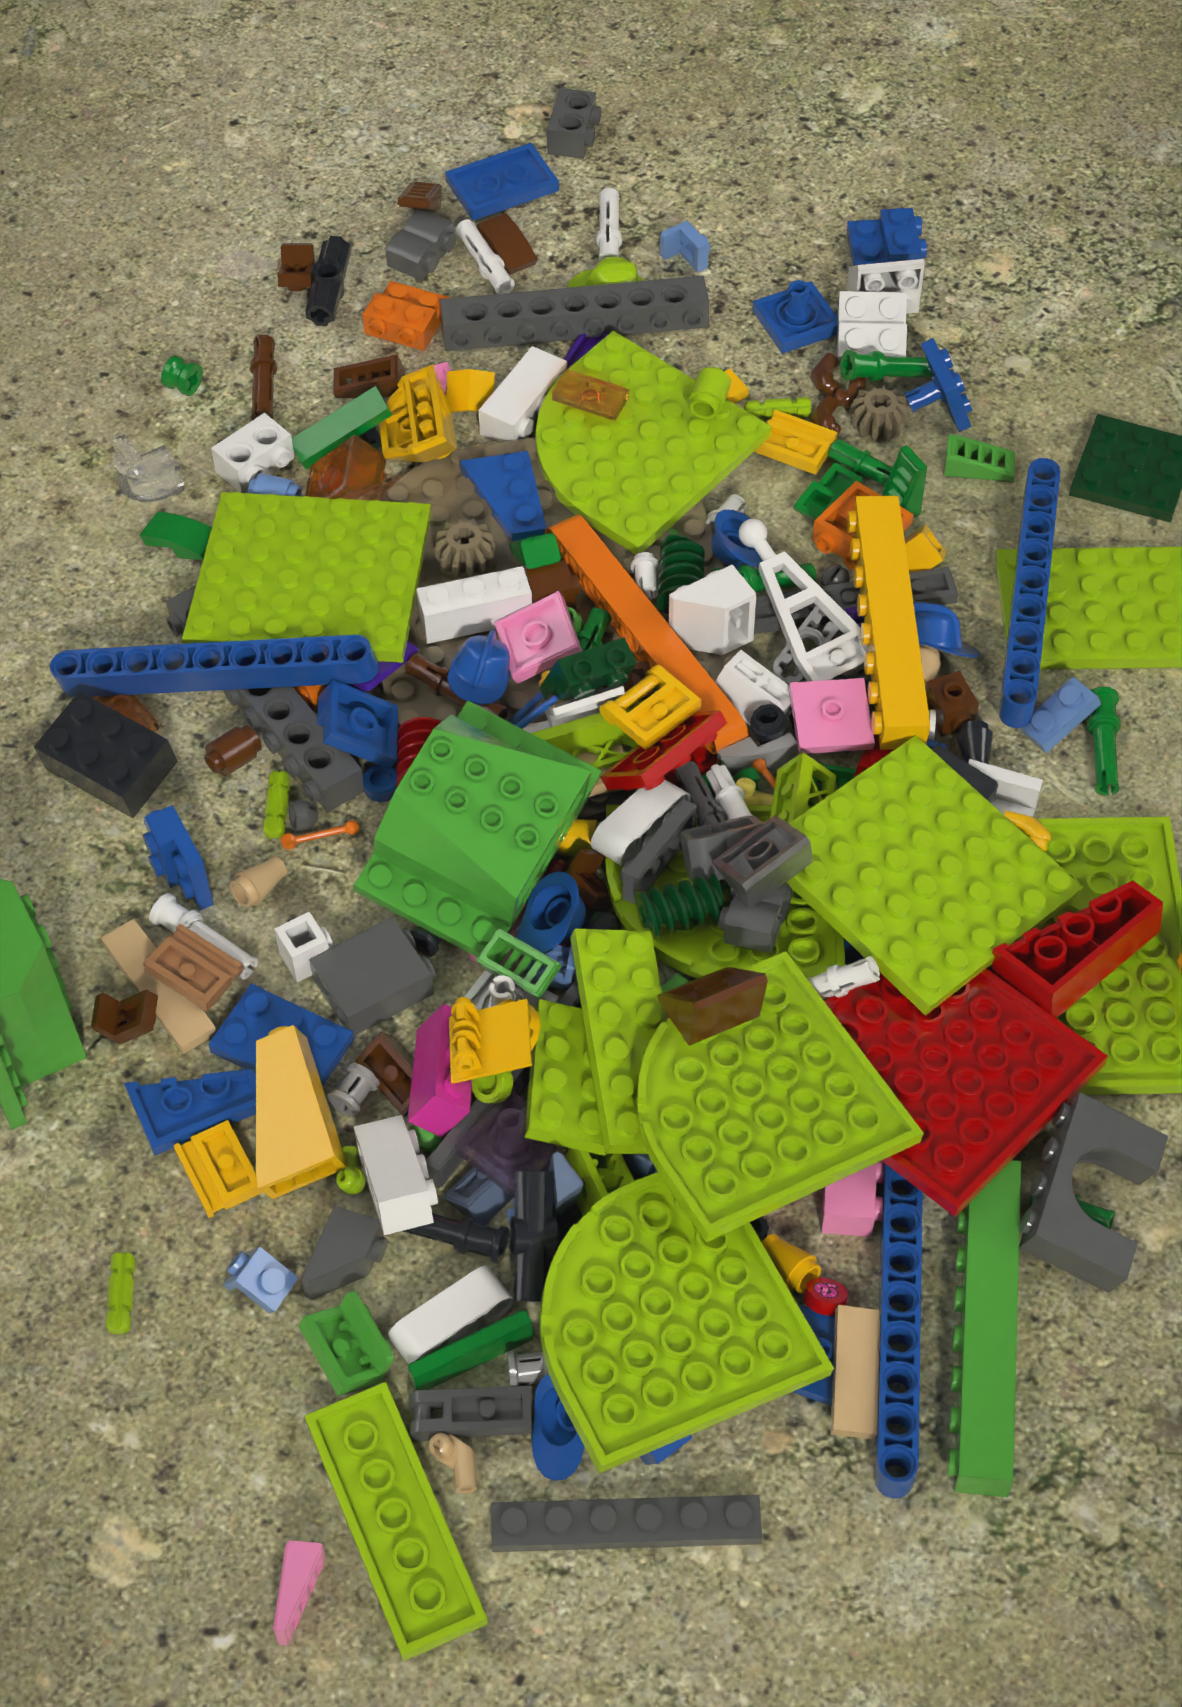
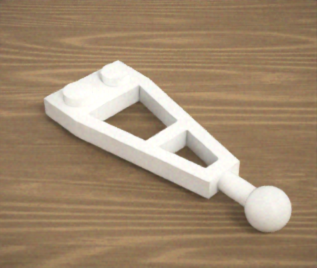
M748 519L743 522L739 528V538L745 546L755 548L763 561L759 564L758 571L794 662L806 681L831 680L839 675L848 677L864 669L865 652H868V647L861 644L860 626L785 551L778 555L775 554L766 540L767 528L762 521ZM782 570L802 591L784 599L775 573ZM815 603L844 635L806 652L791 613Z

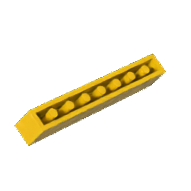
M856 496L853 511L847 512V532L854 535V538H851L850 557L851 560H857V566L854 567L853 580L854 587L860 588L861 594H858L857 614L858 616H864V623L861 624L860 631L861 644L868 647V652H865L864 671L866 675H871L872 682L868 683L869 704H875L876 711L872 712L873 735H879L880 750L897 749L915 735L927 744L931 726L899 496Z

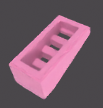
M288 1540V1543H286L273 1626L279 1645H289L324 1566L326 1555L321 1543Z

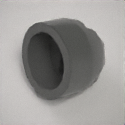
M838 564L828 566L821 577V586L850 582L848 570Z
M303 800L290 802L289 819L293 831L298 832L313 828L319 818L316 806L309 801Z

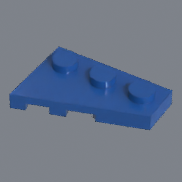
M528 451L459 461L460 471L465 478L470 479L474 485L475 492L480 499L485 500L492 510V516L510 541L545 534L547 528Z
M253 1069L203 1074L200 1079L177 1081L176 1077L161 1079V1083L140 1085L139 1081L124 1083L154 1156L173 1149V1145L177 1143L182 1145L190 1141V1137L228 1120L231 1125L256 1114V1075Z

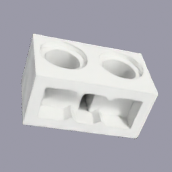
M263 413L211 448L215 472L240 493L248 490L252 478L256 479L260 473L271 475L294 459L291 434L266 413Z

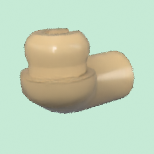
M435 1434L429 1441V1451L438 1461L454 1470L455 1491L462 1494L476 1491L477 1479L473 1449L454 1435Z

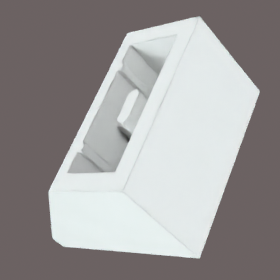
M924 259L850 266L847 291L907 293L906 314L919 313L925 266Z
M733 565L719 571H713L706 577L690 585L681 586L675 592L669 594V625L688 649L724 655L753 641L756 593Z

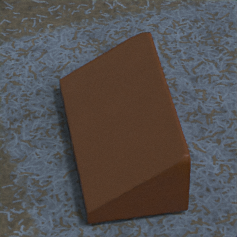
M380 1032L358 1056L355 1062L366 1067L375 1075L380 1083L378 1089L398 1112L406 1117L409 1112L414 1057L396 1037Z

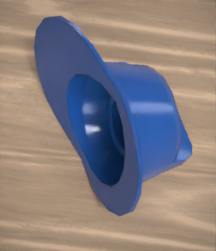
M729 509L718 512L714 519L716 530L711 539V549L714 555L726 567L733 565L738 569L742 565H751L759 568V564L763 561L755 548L745 546L739 538L740 526L751 518L741 512Z
M914 603L920 645H926L958 656L973 658L980 656V651L962 642L960 621L952 610L940 604Z
M491 630L488 636L475 635L469 637L454 656L448 672L447 683L451 691L458 698L466 702L468 700L478 705L492 704L500 700L505 693L511 675L509 670L510 653L506 645L496 639V631Z
M559 871L548 874L537 883L529 897L525 914L518 929L517 939L543 954L553 950L558 944L566 942L574 929H580L583 926L586 917V907L583 899L579 896L576 880L571 875Z
M548 1373L540 1380L535 1391L532 1453L536 1466L543 1476L553 1481L567 1479L576 1471L582 1460L584 1445Z

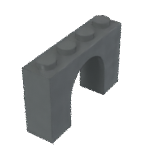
M1080 1092L1067 1104L1063 1102L1053 1117L1052 1124L1056 1126L1053 1137L1046 1143L1041 1155V1159L1045 1161L1042 1172L1035 1178L1030 1190V1195L1034 1196L1031 1208L1025 1212L1019 1225V1231L1023 1233L1019 1249L1109 1293L1128 1279L1138 1243L1095 1222L1082 1210L1073 1192V1169L1078 1163H1092L1140 1185L1158 1172L1168 1136Z

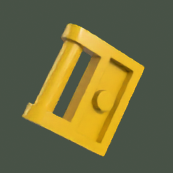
M657 664L646 672L647 676L624 694L614 701H606L599 707L602 717L609 724H615L644 750L650 748L701 709V699L662 666ZM655 688L659 689L630 712H626L628 708Z

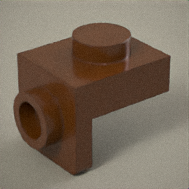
M283 243L281 245V267L277 274L278 287H287L289 291H303L307 287L312 286V267L315 264L314 245L312 243Z
M582 849L570 858L565 873H568L576 880L579 896L583 899L586 909L610 910L613 905L610 901L607 885L594 874L605 856L596 850Z
M147 989L121 1001L105 993L96 995L91 1028L120 1045L151 1032L156 1021L158 995Z

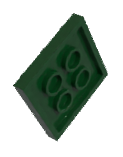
M1097 414L1072 481L1069 496L1171 523L1182 491V436Z

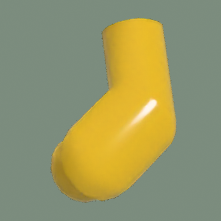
M1005 810L1004 816L1045 852L1048 841H1051L1050 831L1034 817Z

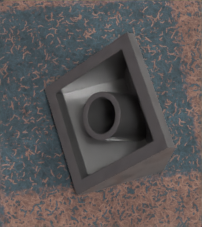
M774 815L713 860L712 863L747 907L751 909L813 863L811 842L808 837Z

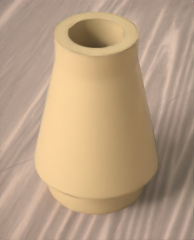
M273 856L265 862L240 871L234 875V880L229 884L231 894L243 907L257 906L280 879L287 875V868L280 858Z

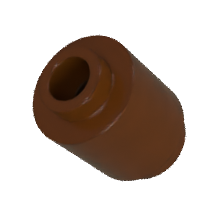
M244 725L241 728L236 726L206 745L204 759L213 773H220L226 777L257 757V753L262 750L261 741L255 731L248 725Z

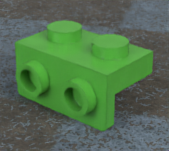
M355 1290L345 1294L340 1306L303 1316L298 1325L337 1396L381 1383L394 1361L390 1343L381 1335L372 1319L368 1306L363 1304Z

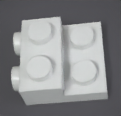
M839 291L838 360L841 361V357L846 350H854L857 354H869L871 351H880L885 356L906 357L907 293Z

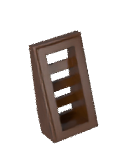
M411 182L398 197L397 205L399 207L439 211L441 209L442 186L435 183Z
M398 354L334 368L333 394L335 398H356L374 386L378 388L383 397H390L398 389L397 384L401 377L406 375ZM347 378H352L351 384H347Z

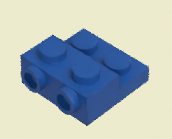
M913 208L880 210V219L847 221V236L853 266L925 259L927 256L926 239H919V236L922 235L921 216H914Z
M332 679L318 697L317 724L324 727L323 743L390 769L397 761L398 705Z
M171 805L162 810L150 812L144 817V824L148 832L142 836L150 853L148 859L156 877L163 875L170 888L179 885L186 900L193 898L199 911L214 905L204 862L174 806Z

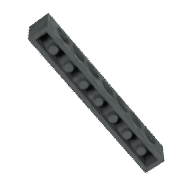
M704 275L440 299L445 351L575 340L582 333H585L587 338L600 336L604 331L610 333L615 331L620 335L709 327V297Z
M196 585L166 601L169 612L166 622L176 637L179 635L183 636ZM293 687L223 690L232 706L238 705L243 710V716L249 727L253 730L258 729L262 733L263 741L272 754L278 753L281 756L283 765L293 779L296 777L300 779L303 783V789L312 803L318 801L328 813L364 792L361 767L349 753L323 743L324 727L317 724V715Z

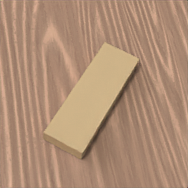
M838 1305L835 1310L831 1435L874 1440L877 1436L881 1310Z

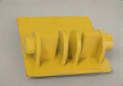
M460 997L455 1001V1004L451 1007L452 1016L449 1017L451 1083L455 1084L532 1066L528 999L477 1010L476 1006L467 997Z

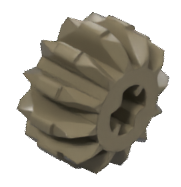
M885 384L881 389L870 385L867 391L859 390L856 399H853L850 410L853 429L859 430L861 437L872 436L874 442L878 437L889 441L892 435L900 436L903 427L908 422L909 416L906 397L900 396L898 389L887 390Z
M458 518L455 525L446 522L443 531L437 532L435 538L436 547L434 548L437 562H440L444 572L452 571L456 578L461 573H467L469 577H472L474 571L484 573L486 565L493 564L495 539L493 534L489 533L486 524L477 525L474 518L469 522H463Z

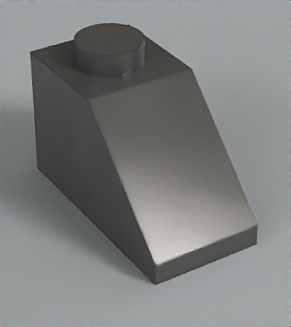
M338 1206L333 1207L301 1278L305 1297L315 1299L369 1276L374 1262L380 1263L383 1259L388 1243L387 1238H384L378 1219Z

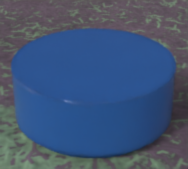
M377 764L366 770L363 775V786L368 798L377 802H386L392 799L397 789L396 768L392 766L389 769Z

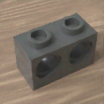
M559 88L547 127V154L585 158L588 146H593L594 125L599 126L601 119V106H596V92Z

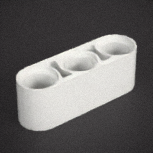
M664 780L662 784L648 791L644 788L638 789L600 823L592 836L591 847L624 867L628 860H633L638 855L645 839L649 835L653 836L661 827L662 820L667 812H673L683 799L690 802V794L667 780Z
M482 1266L473 1270L399 1320L389 1331L388 1338L409 1365V1363L491 1325L509 1311L514 1304V1298L490 1267Z

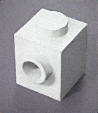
M310 912L274 928L279 954L296 982L312 975L309 959L334 947L326 928H320Z

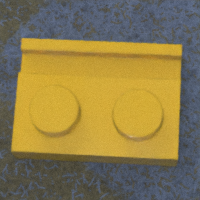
M774 410L773 417L767 421V424L772 426L771 436L754 452L816 475L826 460L831 445L837 440L838 432Z
M228 1120L190 1137L191 1140L182 1145L179 1143L173 1145L175 1153L208 1218L213 1217V1213L223 1208L227 1210L263 1193L258 1189L256 1173Z

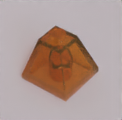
M354 435L311 465L305 496L356 500L370 490L377 489L383 483L386 459L381 452Z

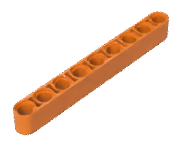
M576 514L548 527L545 530V534H555L561 556L560 561H566L570 574L576 573L580 588L594 606L607 611L611 615L612 621L609 625L619 638L625 637L637 661H649L650 668L656 664L662 666L701 699V709L697 712L719 710L722 712L727 724L716 732L717 738L706 745L705 748L714 755L719 750L748 737V729L740 713L588 522L580 514Z

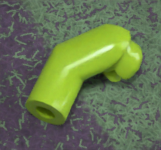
M344 1146L342 1150L348 1167L339 1171L336 1182L338 1187L347 1194L356 1195L364 1189L366 1175L359 1166L358 1149L354 1146Z

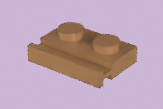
M179 924L171 937L168 936L143 962L145 972L206 1012L232 985V980L243 972L242 963L182 924Z

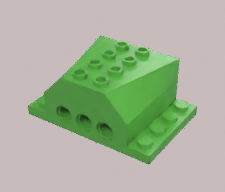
M467 700L458 717L451 714L433 729L395 790L374 837L373 854L354 883L353 891L478 958L498 928L508 934L528 902L532 890L541 880L600 779L602 771Z
M0 879V1106L11 1129L27 1123L21 1108L27 1106L28 1103L21 1087L87 1058L69 1012L73 1010V1007L65 991L66 986L58 970L59 965L50 948L52 944L42 924H38L35 918L37 915L27 894L19 896L13 882Z

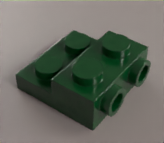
M625 637L558 659L539 688L545 701L553 695H557L560 701L574 697L575 700H580L593 694L595 689L605 685L611 689L628 681V675L637 663Z

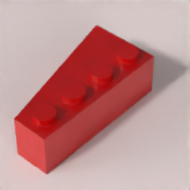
M1132 880L1089 901V907L1076 913L1068 911L1058 916L1057 922L1041 930L1034 928L1023 933L1021 940L1009 946L1003 943L993 948L992 954L995 958L992 962V973L1057 1019L1161 931L1163 901Z

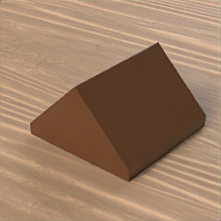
M725 967L658 994L657 997L664 1011L690 1046L760 1017L768 980L766 973Z

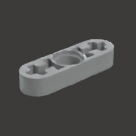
M816 605L799 627L798 633L801 639H811L819 647L835 639L840 629L833 622H828L823 628L822 633L819 632L817 628L820 625L822 615L824 618L826 615ZM787 644L775 659L771 673L790 686V683L803 682L805 678L797 666L793 676L789 675L787 678L781 676L782 670H787L793 661Z

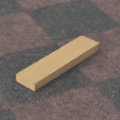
M135 919L130 920L100 938L103 947L137 993L147 989L158 995L156 1018L182 1054L187 1053L217 1033L216 1027L200 1007L144 971L143 962L156 950V947Z

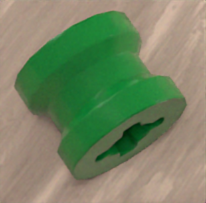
M173 355L166 361L161 373L162 385L168 389L177 388L181 394L191 396L200 386L203 374L202 367L194 362L186 363L182 357Z

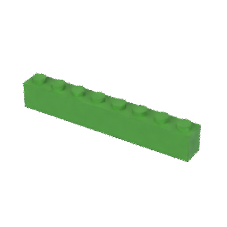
M1011 1160L957 1216V1234L964 1235V1247H957L955 1272L963 1274L962 1286H955L953 1309L954 1312H961V1326L954 1325L952 1351L959 1352V1366L952 1365L950 1392L958 1393L957 1407H950L949 1433L956 1434V1449L949 1448L947 1459V1475L955 1476L954 1492L1007 1498L1013 1483L1021 1193V1161Z

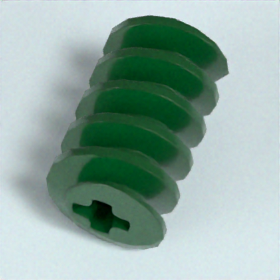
M669 535L660 544L657 606L660 611L669 614V594L675 592L681 586L690 585L704 578L705 550L700 544L693 542L686 536Z
M712 873L709 875L708 881L702 876L696 877L693 885L687 879L682 880L678 884V889L674 884L669 883L664 885L663 892L658 887L649 888L647 896L642 890H638L635 894V903L642 926L645 929L649 928L653 937L658 938L660 925H664L669 935L675 932V922L677 921L680 922L684 931L690 930V918H695L700 928L704 927L705 915L707 914L711 916L715 924H718L723 908V895L719 880Z

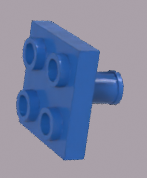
M801 280L793 281L787 290L753 301V313L782 354L838 334V317L812 281L808 283Z
M934 338L921 343L932 374V381L904 393L911 411L914 413L916 410L941 399L945 403L959 432L972 427L967 413L973 410L964 392L966 390L958 372H954L953 369L949 370V368L953 367V363L946 348L939 350Z

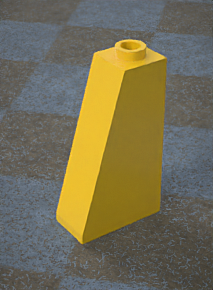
M294 1025L277 1027L271 1030L268 1036L256 1041V1183L258 1189L271 1199H275L348 1167L308 1039Z

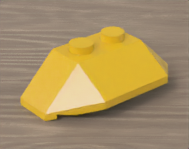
M429 365L402 376L397 384L398 389L387 401V405L393 415L379 423L382 452L385 459L426 463L436 458L442 459L447 457L451 452L457 450L452 414L434 365Z

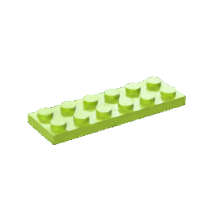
M574 929L570 939L605 1154H648L642 1140L637 1118V1084L643 1056L649 1041L662 1021L665 1022L667 1020L666 1012L660 1005L657 997L658 994L662 993L652 934L651 931Z
M381 1383L304 1415L309 1432L403 1662L487 1625L486 1614L387 1383Z

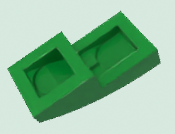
M834 462L818 483L814 480L794 504L793 509L815 521L855 481L864 485L863 477Z
M157 511L139 536L146 546L168 547L173 549L178 558L203 560L212 527L185 516Z

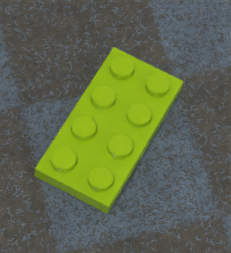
M539 999L535 1009L539 1013L541 1027L538 1040L531 1053L532 1066H530L524 1138L605 1156L582 1009Z

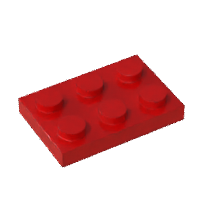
M720 710L696 712L647 750H644L640 745L600 776V779L607 790L624 789V791H630L632 789L644 788L648 791L654 789L664 782V775L667 772L686 764L691 759L690 754L694 750L713 742L718 736L716 732L724 727L727 721Z

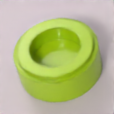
M507 1071L472 1079V1091L481 1102L501 1103L511 1094L513 1088L512 1073Z

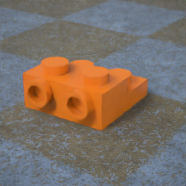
M390 280L382 294L375 293L362 314L364 334L425 351L442 323L440 299L451 297Z
M855 481L814 521L812 537L819 551L824 554L833 552L843 558L845 565L852 571L857 566V560H851L850 541L851 538H854V535L847 532V512L853 511L856 496H882L858 481ZM900 506L903 531H905L912 524L914 514Z

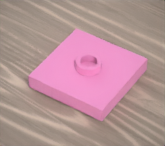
M559 591L494 622L499 640L509 649V670L517 684L552 668L558 659L582 652L564 597Z
M864 678L790 683L789 694L796 741L798 743V754L802 752L813 754L873 750L875 742Z

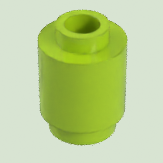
M706 367L698 372L689 397L690 410L698 418L712 419L721 412L731 385L729 376L723 370L717 367Z

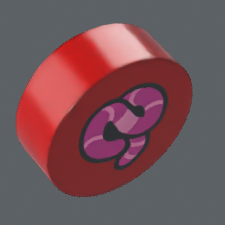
M817 1277L808 1281L803 1299L812 1311L821 1315L834 1316L838 1305L846 1306L848 1290L836 1280Z

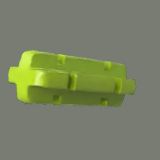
M796 397L795 401H792L791 398L764 399L763 403H760L759 400H748L745 402L744 410L759 419L764 417V420H770L773 417L774 410L789 415H796L797 418L809 417L811 414V401L809 397Z
M274 770L269 774L268 785L270 787L267 790L266 817L264 818L263 830L265 837L281 839L285 834L286 825L284 822L287 816L289 798L287 792L290 789V779L288 772Z
M116 1252L111 1256L110 1270H112V1274L109 1275L107 1301L109 1311L106 1313L107 1331L114 1335L127 1334L130 1331L131 1316H129V1313L132 1311L134 1286L132 1275L135 1272L133 1254L129 1252Z

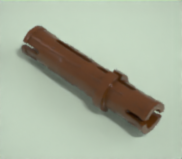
M259 335V339L255 337L253 340L254 357L250 362V372L253 374L252 421L263 413H266L273 419V377L277 372V362L274 360L275 340L269 335Z
M415 653L411 656L405 667L406 674L415 677L429 686L433 694L437 696L442 694L461 707H464L466 701L458 698L451 691L447 683L450 670L448 667L441 668L424 658L420 653ZM497 702L485 705L476 704L504 720L507 717L508 708Z

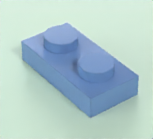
M1072 677L1033 712L1031 722L1027 726L1020 728L1022 734L1043 752L1048 753L1098 708L1101 702L1097 695L1075 677Z

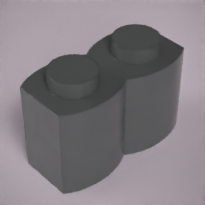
M422 209L417 210L409 218L404 229L397 232L386 248L387 266L419 280L424 279L429 273H433L436 270L439 259L454 248L456 243L454 223Z
M745 816L730 819L719 824L694 827L680 832L686 874L690 881L693 883L694 879L699 876L704 877L708 881L709 875L714 873L721 884L724 877L715 868L712 861L763 823L756 816Z
M784 883L751 909L747 907L733 888H731L730 907L724 906L719 918V929L724 930V943L771 953L792 899V888L789 884Z

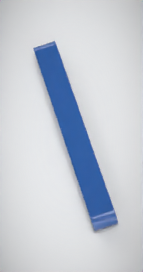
M1038 458L1030 463L1024 489L999 706V718L1005 725L1012 728H1022L1031 722L1038 692L1061 472L1059 465L1048 458Z
M362 635L65 650L56 654L50 663L52 675L64 693L69 697H75L79 691L90 697L314 686L328 685L332 679L343 684H353L370 681L377 675L379 670V663L370 642Z
M884 1163L881 1195L883 1197V1217L880 1234L879 1310H881L878 1423L877 1436L875 1437L874 1479L876 1487L883 1495L895 1499L908 1495L912 1490L919 1459L923 1192ZM904 1188L908 1190L910 1194L901 1195L896 1193L894 1189ZM898 1225L905 1226L910 1232L899 1233L892 1227ZM903 1264L909 1268V1271L899 1272L893 1269L891 1265ZM903 1303L909 1310L899 1312L894 1310L890 1304ZM893 1342L903 1343L909 1350L897 1352L889 1344ZM895 1382L901 1383L906 1386L908 1391L896 1393L888 1385ZM895 1423L900 1424L906 1428L907 1433L896 1435L891 1433L886 1426ZM892 1465L900 1466L907 1475L896 1478L888 1474L885 1468Z

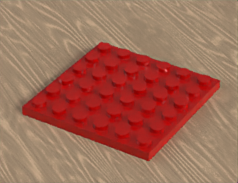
M987 968L926 1016L880 973V976H878L880 978L879 981L849 990L846 996L840 998L835 995L828 997L824 1002L923 1131L920 1143L882 1161L956 1217L1056 1115L1062 1103L1067 1104L1105 1066L1108 1055Z

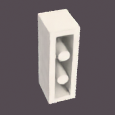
M532 346L478 410L480 435L496 442L528 438L533 431L534 425L537 423L538 414L546 395L558 378L567 371V361Z
M523 566L416 589L419 618L427 644L496 629L494 622L532 604V592Z
M402 1115L354 1126L359 1159L363 1172L366 1175V1181L384 1235L434 1223L431 1205L438 1204L436 1189L432 1179L425 1181V1179L429 1178L424 1155H416L420 1153V1148L415 1130L407 1131Z

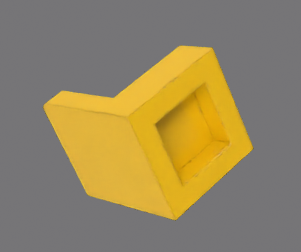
M473 369L447 371L446 400L451 413L478 412L494 392L495 372Z
M927 524L905 538L909 573L930 570L944 560L947 551Z

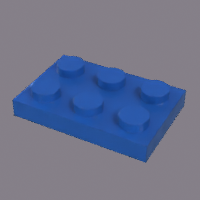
M532 143L445 172L446 183L472 221L559 191L558 179Z
M250 984L208 1045L211 1053L244 1069H253L256 1074V1041L268 1036V1033L277 1027L294 1025L308 1039L323 1087L354 1041V1035L351 1030L254 984Z

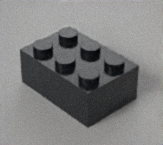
M81 691L75 695L34 746L46 770L131 818L136 816L178 762L168 739Z

